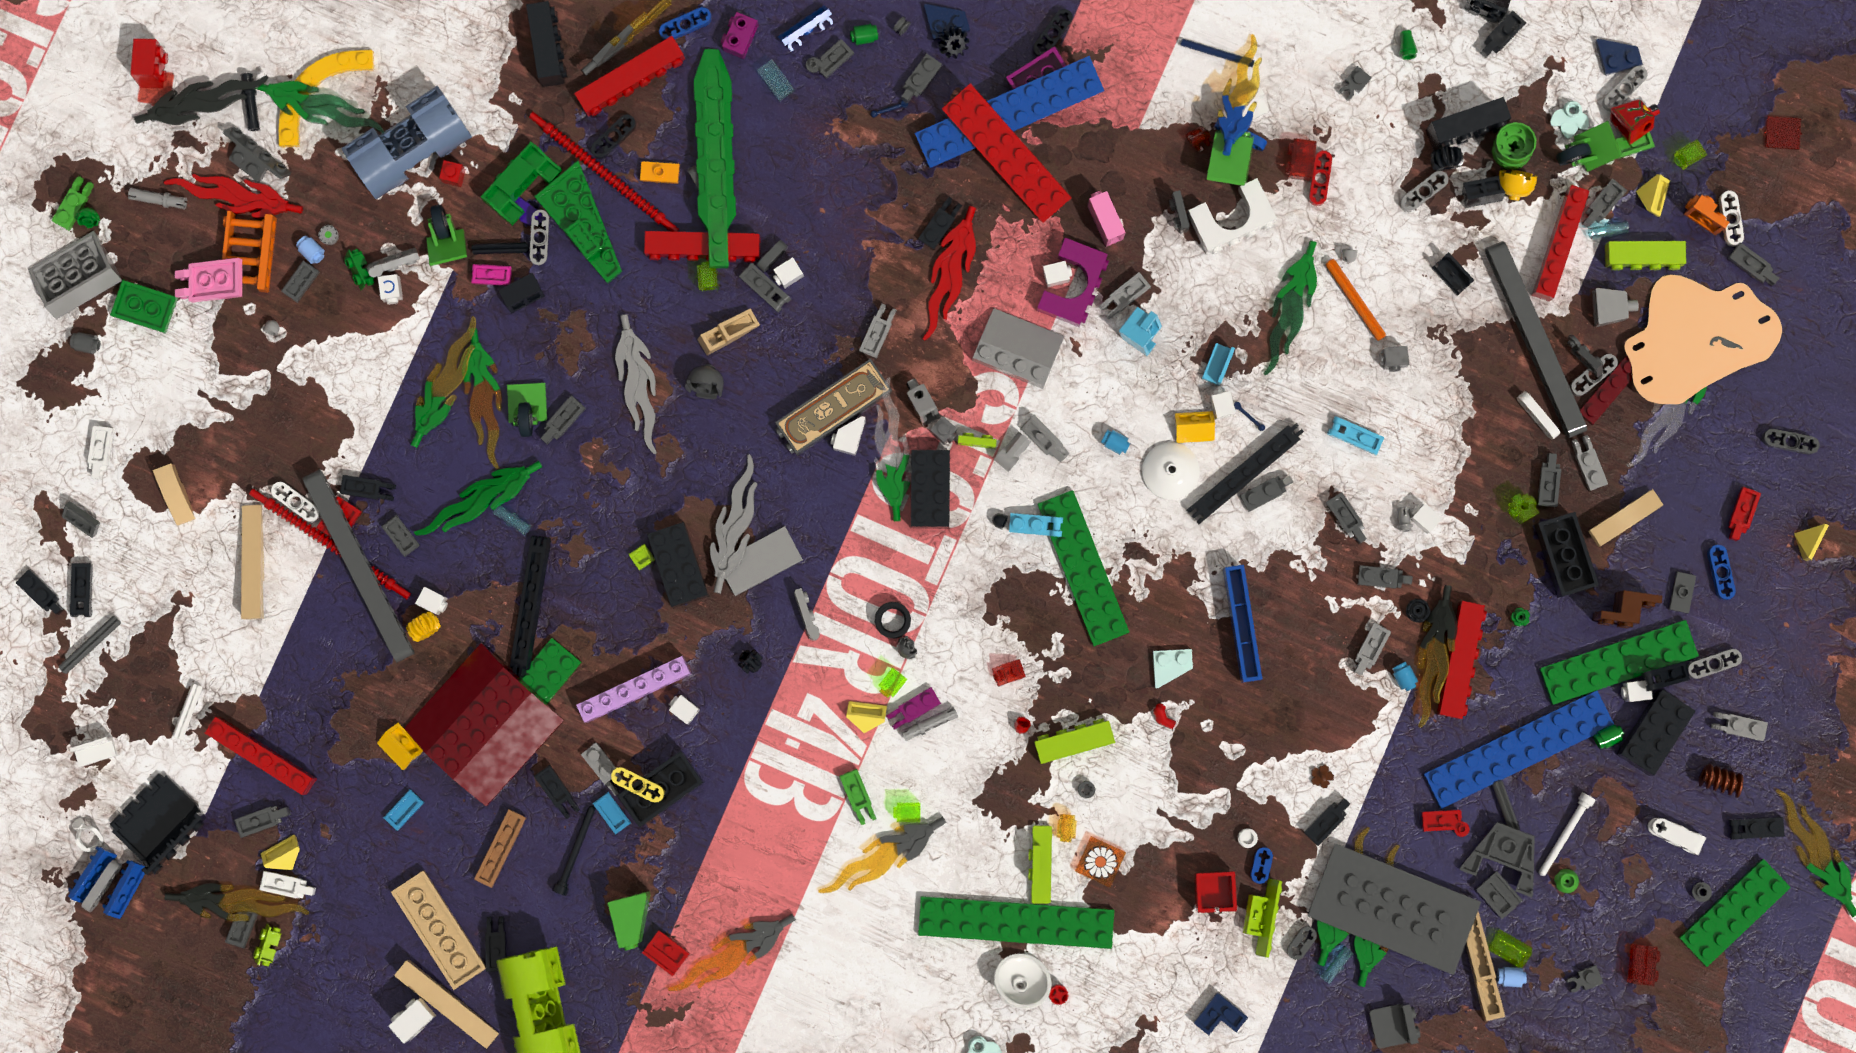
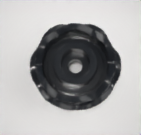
M1413 599L1406 607V614L1411 621L1421 623L1430 615V608L1425 600Z

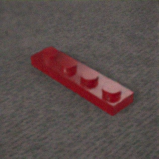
M1627 355L1580 409L1583 418L1591 425L1599 419L1632 380V365Z

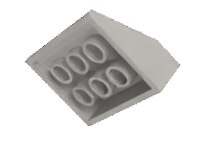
M95 231L90 232L28 269L44 307L56 320L122 281L116 266Z
M994 308L972 361L1043 389L1064 336Z

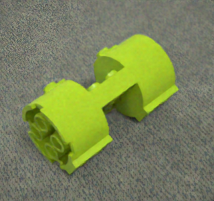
M557 946L496 960L504 999L512 998V1007L517 1020V1029L520 1035L513 1037L516 1053H580L574 1024L565 1023L558 987L565 985Z

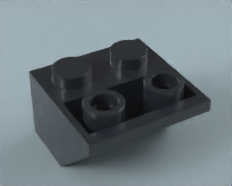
M1468 0L1465 9L1472 15H1481L1486 17L1485 19L1489 22L1499 23L1507 13L1511 0Z

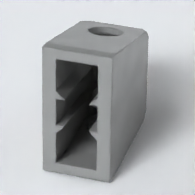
M1596 288L1592 291L1594 327L1625 321L1629 318V312L1638 311V300H1628L1626 291Z
M916 379L908 381L906 383L909 389L907 395L922 426L939 419L938 409L925 385H919Z

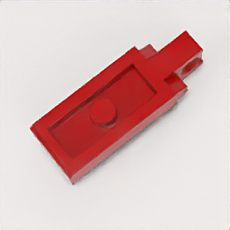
M1741 487L1729 521L1728 528L1732 529L1729 539L1739 541L1741 533L1745 534L1747 529L1750 528L1761 493Z

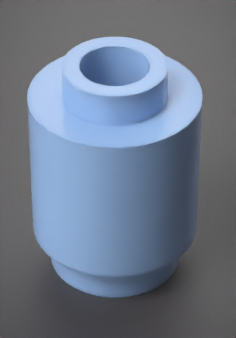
M304 236L297 242L296 247L298 251L311 264L319 263L324 258V249L313 238Z
M1498 968L1497 984H1502V986L1522 987L1523 984H1526L1527 974L1523 972V968Z

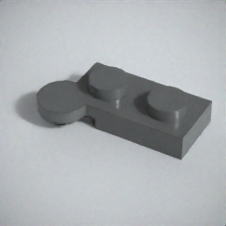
M840 39L820 59L815 57L809 58L806 62V68L811 73L819 71L827 79L852 57L854 52Z
M1570 334L1567 343L1572 348L1571 354L1598 378L1603 373V362L1598 356L1590 354L1588 347L1583 343L1581 344L1574 335Z

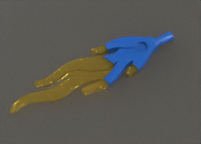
M1253 34L1251 35L1250 49L1237 64V83L1235 89L1230 95L1232 79L1229 78L1223 91L1222 102L1227 118L1221 109L1218 111V124L1225 142L1223 155L1225 156L1230 155L1232 144H1235V141L1252 124L1253 114L1257 107V102H1253L1249 106L1247 114L1242 117L1245 108L1256 96L1260 86L1259 66L1262 62L1261 57L1254 63L1251 80L1249 81L1247 77L1248 67L1257 52V41Z

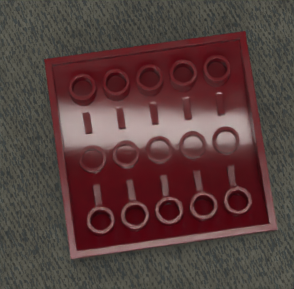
M480 643L404 729L425 754L447 775L482 804L488 806L563 723L564 719L483 643Z

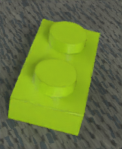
M963 433V436H958V445L996 449L997 439H993L991 435H982V438L974 437L972 433Z

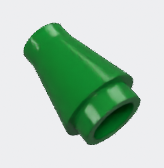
M1404 30L1400 33L1399 55L1403 60H1411L1417 57L1416 53H1418L1412 36V31Z

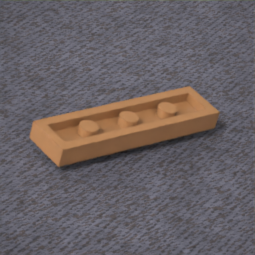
M508 809L474 880L493 888L527 817Z

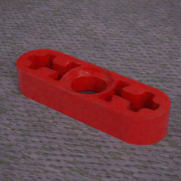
M1320 151L1314 158L1309 191V202L1314 206H1321L1327 198L1332 166V155L1328 151ZM1324 155L1328 161L1325 162L1324 168L1320 169L1321 161L1318 158ZM1321 173L1326 177V181L1318 183L1315 180V176ZM1314 186L1321 188L1320 196L1323 199L1321 198L1318 202L1313 197L1317 193V188H1314Z

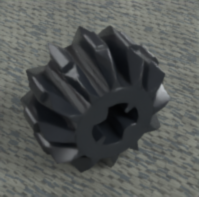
M950 26L949 31L943 29L944 35H938V38L942 40L937 43L941 47L940 52L945 54L947 58L953 56L954 59H957L958 53L964 56L963 49L969 50V47L966 45L970 42L969 38L966 37L967 33L962 31L960 27L954 29L953 26Z
M1455 146L1433 151L1430 160L1433 170L1446 171L1461 167L1464 158L1461 148Z

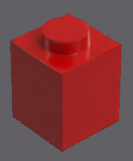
M444 160L439 179L442 183L461 187L466 169L462 164Z

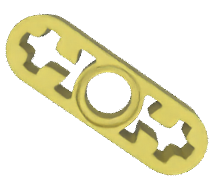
M619 767L613 770L611 778L615 784L651 802H659L664 798L665 793L661 786L625 768ZM623 771V775L627 778L633 775V778L629 781V786L625 785L627 783L625 780L618 782V777L615 776L616 773ZM636 779H640L643 782V788L639 791L635 790L632 786ZM647 783L651 785L649 789H659L660 797L653 799L651 793L646 792V795L643 794L647 788Z

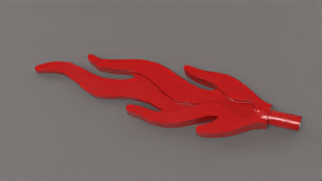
M192 174V177L200 183L216 184L219 186L217 188H202L180 178L164 181L165 185H180L200 199L228 201L234 206L216 203V206L226 211H232L235 214H243L260 209L261 211L252 213V217L265 218V214L277 215L279 213H287V211L302 214L303 206L290 204L270 186L254 183L246 179L244 183L253 189L261 191V194L252 193L236 181L223 176L200 177Z
M969 206L965 219L952 229L941 243V247L944 248L948 243L952 242L939 255L933 266L931 283L934 284L940 268L941 278L937 289L929 300L930 326L923 337V341H926L937 327L939 305L944 295L949 291V298L943 309V318L947 320L948 311L960 294L962 288L961 260L965 251H967L965 268L967 273L970 272V265L976 251V242L972 229L975 207Z

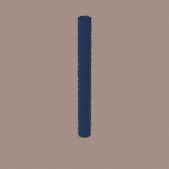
M1183 38L1180 46L1249 67H1253L1255 61Z

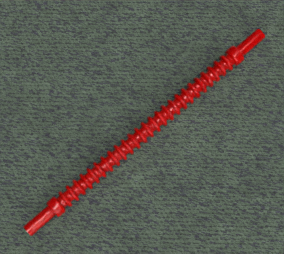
M535 112L529 115L531 120L543 128L545 134H550V138L554 137V141L558 140V144H563V148L567 147V151H571L572 155L575 154V158L579 157V161H584V165L588 164L587 167H591L592 171H596V175L600 174V178L604 177V181H609L608 184H612L613 188L621 191V195L625 194V198H630V202L634 201L633 204H637L638 208H642V212L646 211V215L650 214V218H654L657 224L661 223L671 232H678L680 230L665 218L666 215L654 209V205L650 206V202L646 203V199H641L642 196H638L637 192L634 193L633 189H629V185L625 186V182H620V178L616 179L617 176H613L612 172H608V168L604 169V165L600 166V162H595L596 159H592L591 155L588 156L587 152H583V148L579 149V145H575L574 141L571 142L570 138L567 139L566 135H562V131L558 132V128H554L551 122L547 123Z
M254 488L250 491L249 495L263 503L266 509H272V513L276 512L277 516L281 515V519L285 518L286 522L290 521V525L294 524L295 528L299 527V531L303 530L304 534L308 533V537L312 536L313 540L317 539V543L321 542L322 546L326 545V549L330 548L331 552L335 551V555L339 554L340 558H342L333 539L330 540L329 536L325 537V533L321 534L320 530L316 531V527L312 528L311 524L307 525V521L303 522L302 518L298 519V515L294 516L293 512L289 513V509L285 510L284 506L280 507V503L276 504V500L273 498H267ZM372 566L378 581H380V585L384 584L386 589H392L405 599L411 596L410 592L396 584V580L388 578V575L384 576V572L380 573L379 569L375 570V566Z

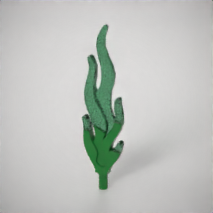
M286 81L277 84H263L256 88L271 97L279 109L287 115H293L287 106L288 104L292 106L300 117L313 124L328 125L324 119L312 116L321 115L335 120L344 127L369 126L382 134L384 133L382 127L371 119L350 117L338 111L336 108H343L354 114L365 113L364 109L355 108L338 96L330 94L303 95L298 93L299 91L317 93L319 92L318 87L308 86L298 81Z
M1309 241L1306 253L1285 272L1282 278V282H1285L1293 276L1292 280L1280 290L1274 301L1272 318H1275L1281 302L1282 313L1278 324L1270 335L1271 362L1264 375H1268L1278 362L1280 341L1285 330L1290 325V333L1284 344V353L1288 355L1289 346L1302 327L1304 317L1302 297L1306 285L1308 287L1306 305L1308 308L1311 306L1312 297L1317 286V274L1313 261L1314 257H1312L1317 245L1315 241Z

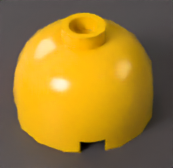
M1503 169L1499 171L1500 185L1505 190V194L1509 195L1508 199L1519 201L1520 197H1527L1533 192L1537 175L1533 176L1532 173L1512 170L1510 174L1506 173V170Z

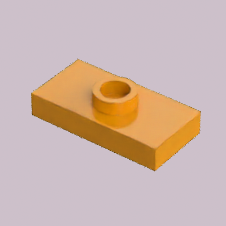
M642 161L640 181L678 184L680 164Z

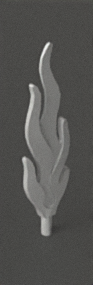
M621 315L623 331L615 354L619 381H623L624 360H626L628 363V375L624 392L625 402L635 421V431H639L641 423L636 403L638 402L641 406L645 419L644 439L653 454H657L651 439L656 415L647 394L648 379L650 381L651 393L653 396H656V380L652 369L641 357L640 352L647 359H650L651 356L645 344L630 328L628 315Z
M748 454L746 472L732 489V506L729 518L723 525L727 508L724 506L717 519L716 536L719 544V553L714 542L710 546L711 560L715 568V577L717 578L713 592L721 594L724 579L726 580L742 562L747 543L750 539V535L746 534L738 550L735 552V546L739 538L749 527L754 515V491L758 485L756 482L749 488L746 507L743 509L742 506L743 493L754 470L753 459L750 454Z

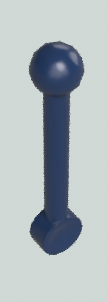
M902 101L900 104L879 111L873 110L870 115L875 118L879 114L900 107L907 108L908 104Z
M1239 402L1234 403L1235 410H1240L1258 426L1259 431L1265 430V425L1255 420L1241 407Z

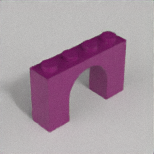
M1065 238L1057 259L1082 269L1087 278V287L1081 295L1075 298H1063L1044 290L1037 311L1080 327L1081 323L1085 324L1089 314L1086 312L1087 306H1092L1095 299L1093 291L1095 288L1099 289L1103 279L1099 276L1102 270L1106 271L1109 260L1106 259L1108 254Z

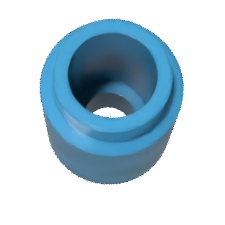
M1109 429L1101 441L1105 445L1104 447L1119 455L1121 452L1126 453L1131 444L1127 442L1128 437Z
M1406 661L1392 668L1394 671L1393 676L1401 690L1405 689L1407 692L1417 687L1415 683L1418 682V679Z

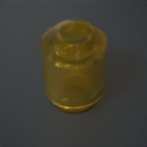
M1060 814L1056 837H1059L1061 842H1071L1072 839H1076V815Z

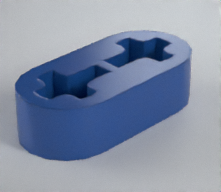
M1266 847L1256 850L1250 872L1251 879L1258 884L1267 881L1273 860L1272 851ZM1265 850L1269 858L1265 859L1262 865L1259 853H1263ZM1260 866H1262V873L1265 874L1264 878H1260L1259 881L1257 880V877L1254 876V873L1258 872Z

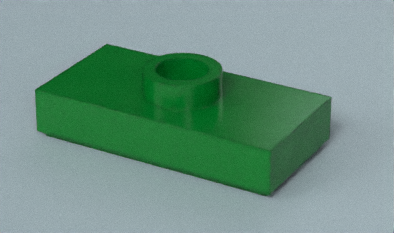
M579 218L564 229L587 260L603 249Z

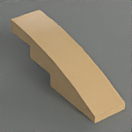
M1652 489L1588 532L1598 547L1653 513L1663 506V503Z

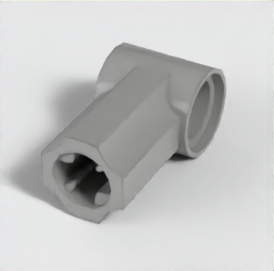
M1018 432L1009 444L1001 449L994 458V461L1009 472L1031 441Z

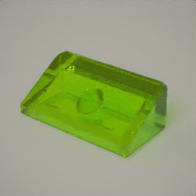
M1498 929L1488 947L1489 951L1519 968H1523L1532 955V948L1500 929Z

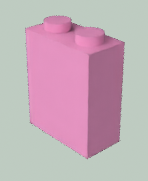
M1098 191L1091 195L1092 198H1089L1088 208L1105 246L1108 247L1123 240L1126 232L1108 192L1102 193V191Z

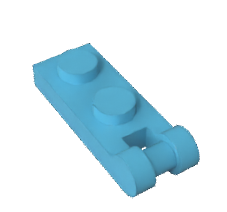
M1334 416L1332 421L1334 424L1328 430L1327 435L1373 455L1378 454L1385 437ZM1341 426L1346 428L1344 434L1338 432Z
M1010 513L1009 532L1062 537L1060 527L1061 523H1063V517ZM1049 522L1053 523V530H1048Z

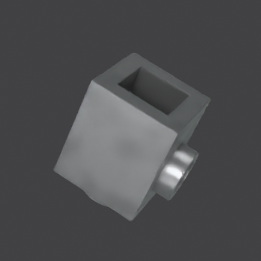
M1408 347L1384 348L1382 353L1379 354L1380 365H1383L1384 369H1389V372L1401 371V368L1409 365Z
M944 416L930 430V433L943 445L947 442L950 444L957 437V434H955L957 428Z

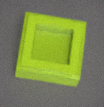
M645 544L628 554L639 571L655 561V558Z

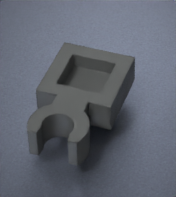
M1357 66L1345 80L1348 86H1343L1339 94L1341 95L1343 91H1348L1349 96L1346 100H1351L1354 90L1360 93L1372 77Z
M1596 965L1577 971L1578 978L1569 977L1565 980L1567 983L1575 982V987L1569 989L1570 992H1577L1580 986H1583V989L1586 991L1604 984Z

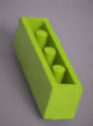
M1609 241L1605 244V267H1611V270H1623V267H1630V270H1642V267H1649V270H1660L1661 267H1668L1669 270H1679L1680 267L1686 264V241Z
M1104 718L1093 721L1094 725L1088 727L1084 723L1074 726V731L1068 732L1067 729L1056 731V736L1049 737L1048 734L1037 737L1038 741H1035L1034 744L1040 764L1115 743L1110 722H1105Z

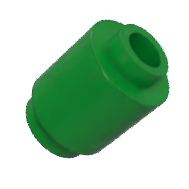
M876 25L853 26V31H850L851 42H855L856 45L874 43V40H878Z
M1612 724L1597 731L1598 734L1593 735L1598 748L1607 749L1623 741L1624 733L1620 726Z

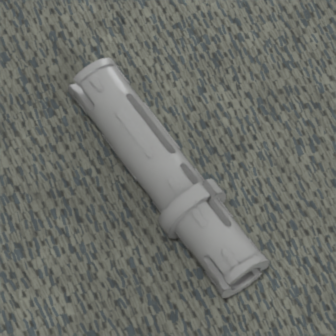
M130 188L128 195H131L128 196L129 200L163 205L164 208L175 207L185 210L187 207V202H184L187 201L186 197L173 196L167 192L162 194Z
M954 706L928 719L921 722L920 720L917 721L916 724L901 730L905 741H908L921 734L923 736L926 734L925 732L958 718Z

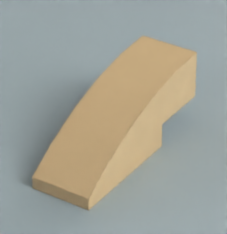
M750 308L701 334L697 340L706 355H709L749 333L760 324Z
M168 464L153 470L176 525L179 526L195 520L196 518L184 484L180 481L175 465Z

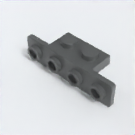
M233 126L223 131V134L236 144L229 160L256 182L262 181L267 170L279 179L290 176L291 171L283 163L274 159L269 152L264 151L254 140L244 135L239 128Z

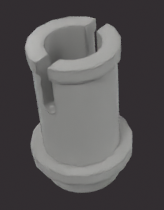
M1403 507L1397 508L1399 516L1397 528H1399L1400 532L1411 531L1413 525L1410 522V507H1405V515Z

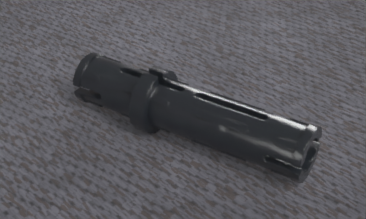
M243 73L240 75L241 81L253 82V73ZM255 89L243 90L241 94L248 97L244 99L248 131L260 130L255 96L257 91Z

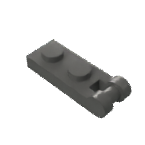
M753 263L739 276L743 282L777 313L782 310L781 307L785 302L788 303L791 300L784 291ZM775 294L780 296L776 302L772 299Z

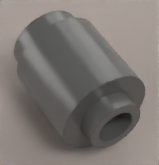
M78 332L77 334L73 333L70 338V347L74 348L75 351L95 354L101 346V341L96 335Z

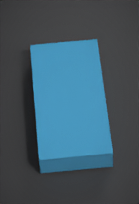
M409 789L383 818L399 831L425 802Z
M609 792L593 803L615 835L631 824V821Z

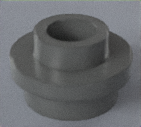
M1704 882L1696 883L1692 888V896L1699 902L1709 900L1712 895L1711 887ZM1702 888L1705 890V894L1703 896L1699 894V891Z

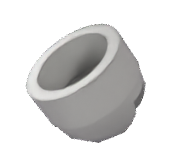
M1342 249V259L1345 262L1352 263L1356 260L1357 250Z
M269 320L264 325L263 331L277 336L280 327L275 320Z

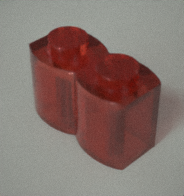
M1294 138L1293 142L1289 143L1287 154L1291 156L1290 162H1286L1285 168L1288 178L1311 181L1317 141Z

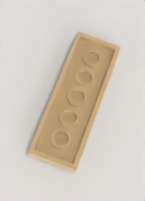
M425 870L391 891L453 990L486 969L485 963Z

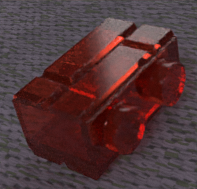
M1631 943L1628 983L1654 986L1659 978V972L1656 970V962L1659 963L1660 961L1658 947Z

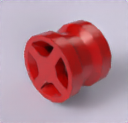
M1060 984L1052 986L1049 994L1051 1002L1056 1005L1064 1004L1069 996L1067 989Z

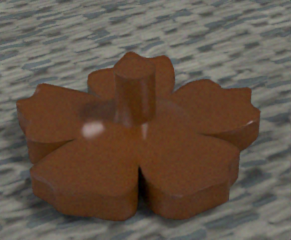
M1323 765L1319 769L1314 767L1311 770V775L1314 777L1311 780L1313 785H1321L1324 789L1330 784L1329 781L1334 780L1332 772H1328L1329 766Z

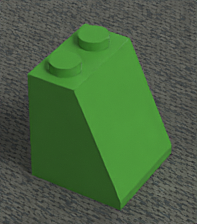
M1221 130L1215 132L1207 180L1245 186L1248 179L1254 136H1250V132L1246 131L1235 141V144H1232L1229 156L1223 155L1225 142Z
M650 891L608 902L618 947H624L625 951L638 947V943L642 942Z

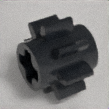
M755 649L752 651L745 650L739 656L740 663L738 666L747 674L750 671L755 673L761 668L762 662L760 660L763 657Z

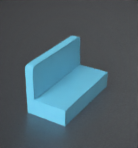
M1216 343L1202 379L1220 386L1235 348H1228Z

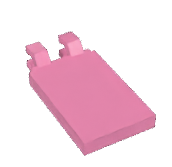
M232 258L189 264V269L175 271V279H180L181 281L189 280V288L175 289V297L189 299V302L192 303L242 297V259Z

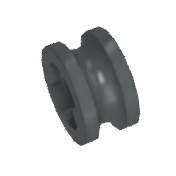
M902 17L893 28L894 31L899 32L900 36L911 25L910 21H905V17Z
M1084 781L1079 784L1078 793L1083 798H1091L1095 794V786L1092 782ZM1085 784H1089L1088 787H1092L1089 795H1084L1085 792H1081Z

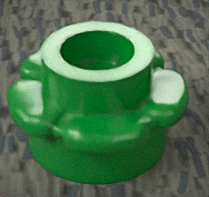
M1516 608L1511 614V620L1516 626H1525L1530 621V613L1527 610H1523V608Z

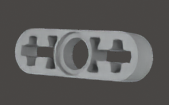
M1642 66L1634 67L1603 99L1602 105L1604 109L1611 112V108L1622 105L1646 80V69ZM1640 72L1641 78H1638L1634 83L1630 81L1636 75L1635 73ZM1627 84L1630 87V92L1627 94L1622 93L1620 86ZM1618 95L1619 98L1615 101V105L1610 106L1608 104L1610 102L1609 99L1612 100Z
M1443 171L1433 173L1401 199V209L1405 212H1412L1447 185L1448 175ZM1435 176L1438 178L1443 177V184L1438 183L1432 187L1431 184L1437 179ZM1427 187L1429 195L1426 197L1421 196L1419 189ZM1416 195L1418 199L1412 203L1413 207L1410 205L1406 206V199L1411 200Z
M536 210L532 214L530 260L535 265L544 264L548 256L549 215L544 210ZM539 213L546 217V221H542V227L546 226V230H534V225L538 226L539 224L538 220H535V216H539ZM535 233H544L545 240L542 243H537L534 240ZM533 244L537 246L545 245V249L541 248L540 253L544 255V259H540V262L533 258V254H537V248L533 249Z
M1612 354L1602 356L1600 359L1603 365L1605 364L1604 359H1610L1612 367H1605L1603 369L1605 374L1602 373L1595 381L1591 380L1588 376L1590 370H1585L1571 382L1570 389L1572 394L1578 397L1586 394L1617 367V358ZM1583 381L1587 382V384H1585L1582 387L1583 392L1581 390H1575V388L1577 387L1575 383L1579 385Z
M1729 649L1690 662L1687 665L1689 677L1698 679L1735 667L1741 663L1742 655L1736 649ZM1730 653L1736 655L1734 663L1733 661H1723V659L1730 657ZM1712 658L1717 659L1719 662V667L1715 670L1709 666V661ZM1693 665L1705 667V669L1698 671V675L1691 671L1694 669Z
M112 860L107 865L83 901L82 908L88 912H92L121 870V864Z

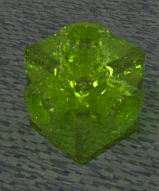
M1519 493L1510 498L1512 502L1508 504V512L1513 519L1516 518L1519 524L1539 514L1533 496H1529L1528 493L1523 496Z

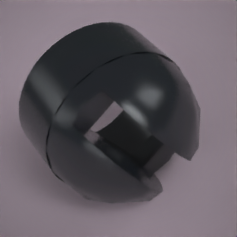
M1003 513L995 514L992 518L993 525L1002 530L1008 516Z

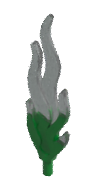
M888 377L882 392L889 418L888 429L885 434L883 431V412L880 406L876 405L878 418L874 435L877 450L886 465V478L883 476L879 460L875 458L874 462L876 465L877 484L881 492L888 499L890 506H892L893 522L901 521L900 506L911 482V472H908L902 481L910 452L905 434L902 436L903 452H901L898 444L897 434L900 415L889 395L890 378Z
M1707 386L1694 394L1688 409L1689 415L1693 413L1697 404L1704 397ZM1688 399L1681 404L1664 405L1659 417L1643 431L1638 454L1635 459L1627 464V467L1634 466L1645 457L1650 442L1659 430L1666 426L1665 432L1654 444L1653 454H1656L1659 446L1678 431L1684 418ZM1655 403L1651 414L1657 413L1662 404Z

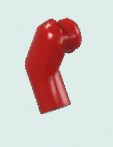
M1158 703L1153 709L1156 722L1173 730L1176 721L1168 718L1165 712V705Z

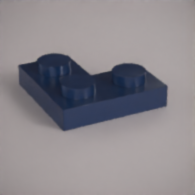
M1216 993L1193 1023L1207 1035L1212 1033L1220 1021L1237 1033L1248 1017L1219 993Z

